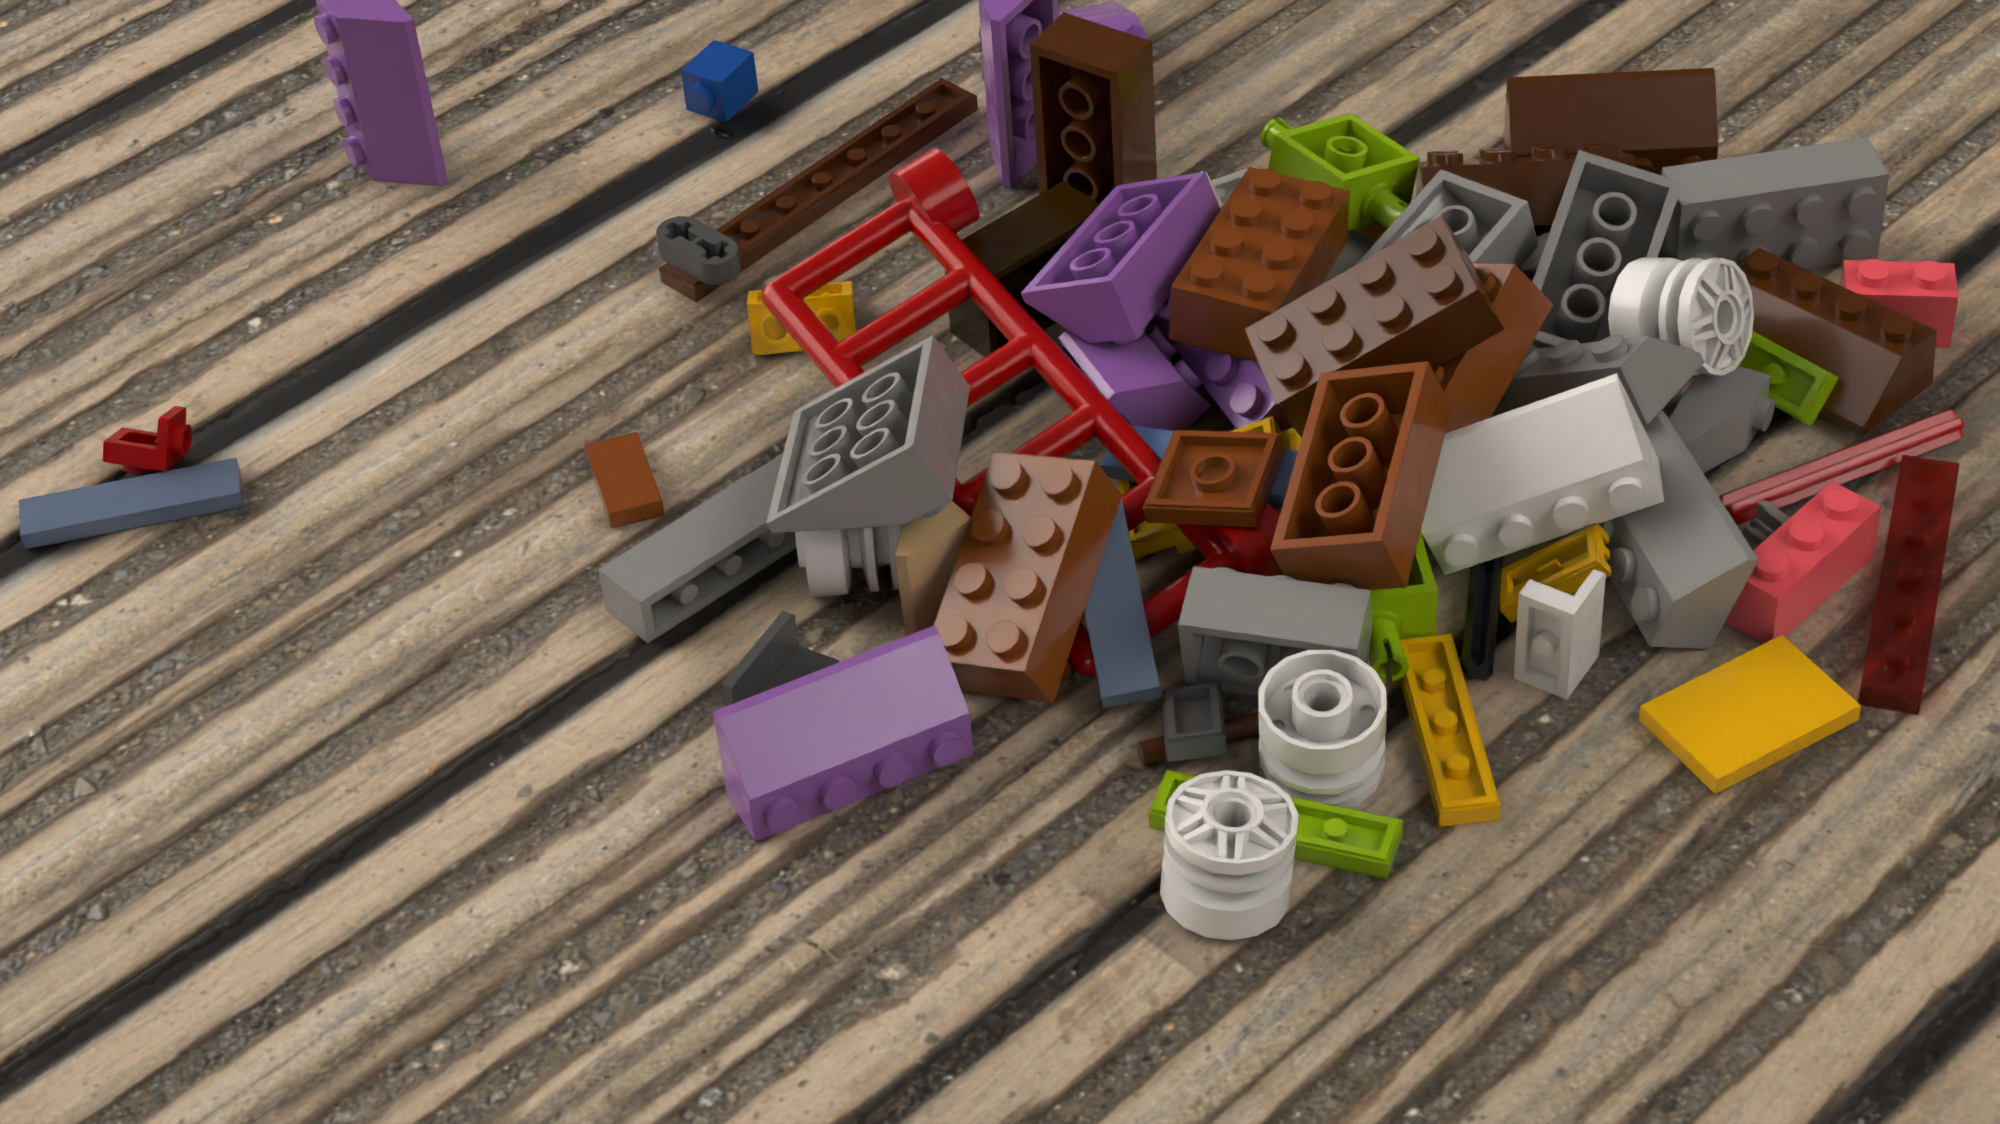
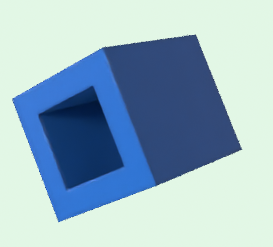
M713 40L681 69L686 110L725 123L759 92L754 52Z

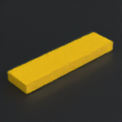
M1452 634L1400 639L1409 665L1407 673L1400 678V683L1439 827L1500 820L1501 804Z

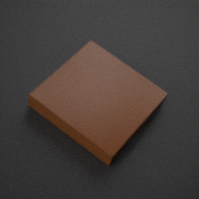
M1174 430L1143 506L1146 522L1257 527L1286 451L1283 433Z

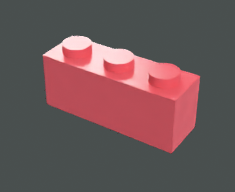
M1831 481L1753 550L1759 561L1727 617L1725 624L1761 644L1780 635L1786 637L1873 558L1881 506Z

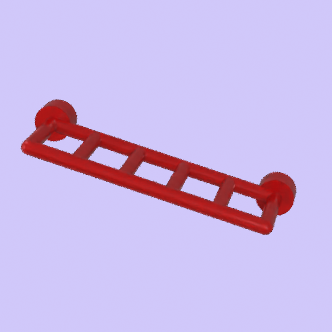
M938 148L928 150L890 174L889 183L896 203L764 286L762 290L764 305L835 388L863 374L865 371L861 368L862 366L971 298L1009 342L961 372V375L970 386L967 408L1025 370L1033 367L1073 412L1010 453L1064 458L1096 437L1138 483L1137 486L1121 497L1128 532L1146 521L1143 506L1162 459L957 235L959 232L979 220V209L971 189L958 168ZM911 232L948 274L839 342L803 299ZM988 467L963 484L957 478L955 480L952 501L970 517L972 516ZM1266 502L1257 527L1175 524L1206 559L1196 567L1211 569L1226 567L1241 573L1270 577L1284 575L1270 551L1280 515L1268 502ZM1192 569L1143 601L1150 639L1179 620ZM1080 622L1068 661L1078 673L1084 676H1094L1097 674L1089 632Z

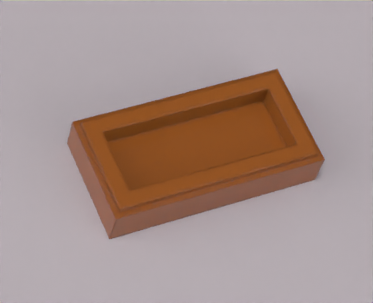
M637 432L584 445L587 461L611 528L665 514L661 495Z

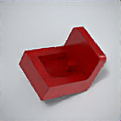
M174 406L160 416L157 433L122 427L104 441L103 462L119 464L123 471L133 474H148L154 470L166 472L184 458L190 450L192 428L191 425L186 424V407Z

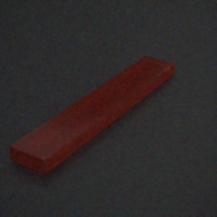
M1902 455L1858 703L1862 706L1919 715L1960 463Z

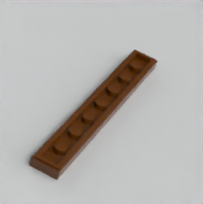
M943 78L939 79L716 229L737 243L741 264L740 272L977 111V95ZM668 263L659 268L663 284L694 302H698L723 285L703 283Z

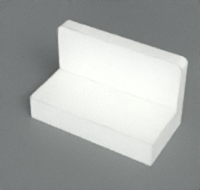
M1593 569L1574 596L1529 579L1518 594L1514 679L1566 700L1569 698L1599 656L1606 573Z

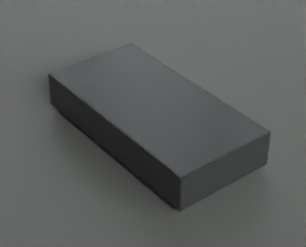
M1215 682L1162 690L1164 741L1167 762L1228 755L1221 683Z

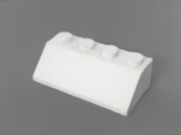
M1618 374L1607 376L1445 433L1421 528L1422 535L1444 575L1584 529L1597 522L1602 523L1664 502L1658 456Z

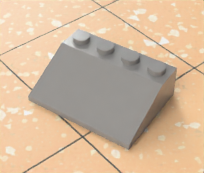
M934 335L793 412L766 522L772 533L905 525L920 516L923 518L932 517L947 507L953 499L970 386Z

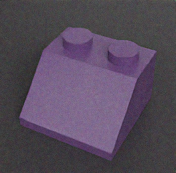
M1158 328L1151 334L1144 329V333L1139 338L1121 345H1117L1113 341L1090 344L1069 330H1065L1058 337L1096 388L1133 425L1170 431L1187 430L1211 407L1198 391V388L1204 381L1185 360L1181 359L1177 364L1172 358L1179 351Z

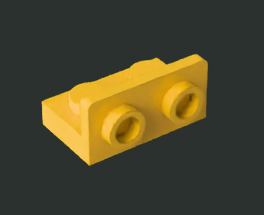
M852 281L828 283L803 299L839 342L856 332ZM762 290L748 291L747 310L753 354L767 355L803 351L764 305Z

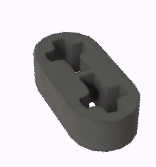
M686 216L670 218L658 226L656 235L660 257L668 264L710 285L728 283L740 274L741 264L738 246L730 237L694 218Z

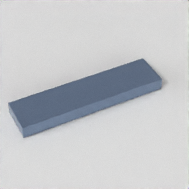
M237 458L20 499V537L24 549H32L244 507L241 471Z
M1122 498L1084 609L1103 708L1162 697Z

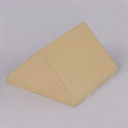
M952 500L940 513L929 518L920 516L901 527L895 552V564L905 636L934 625L971 517Z

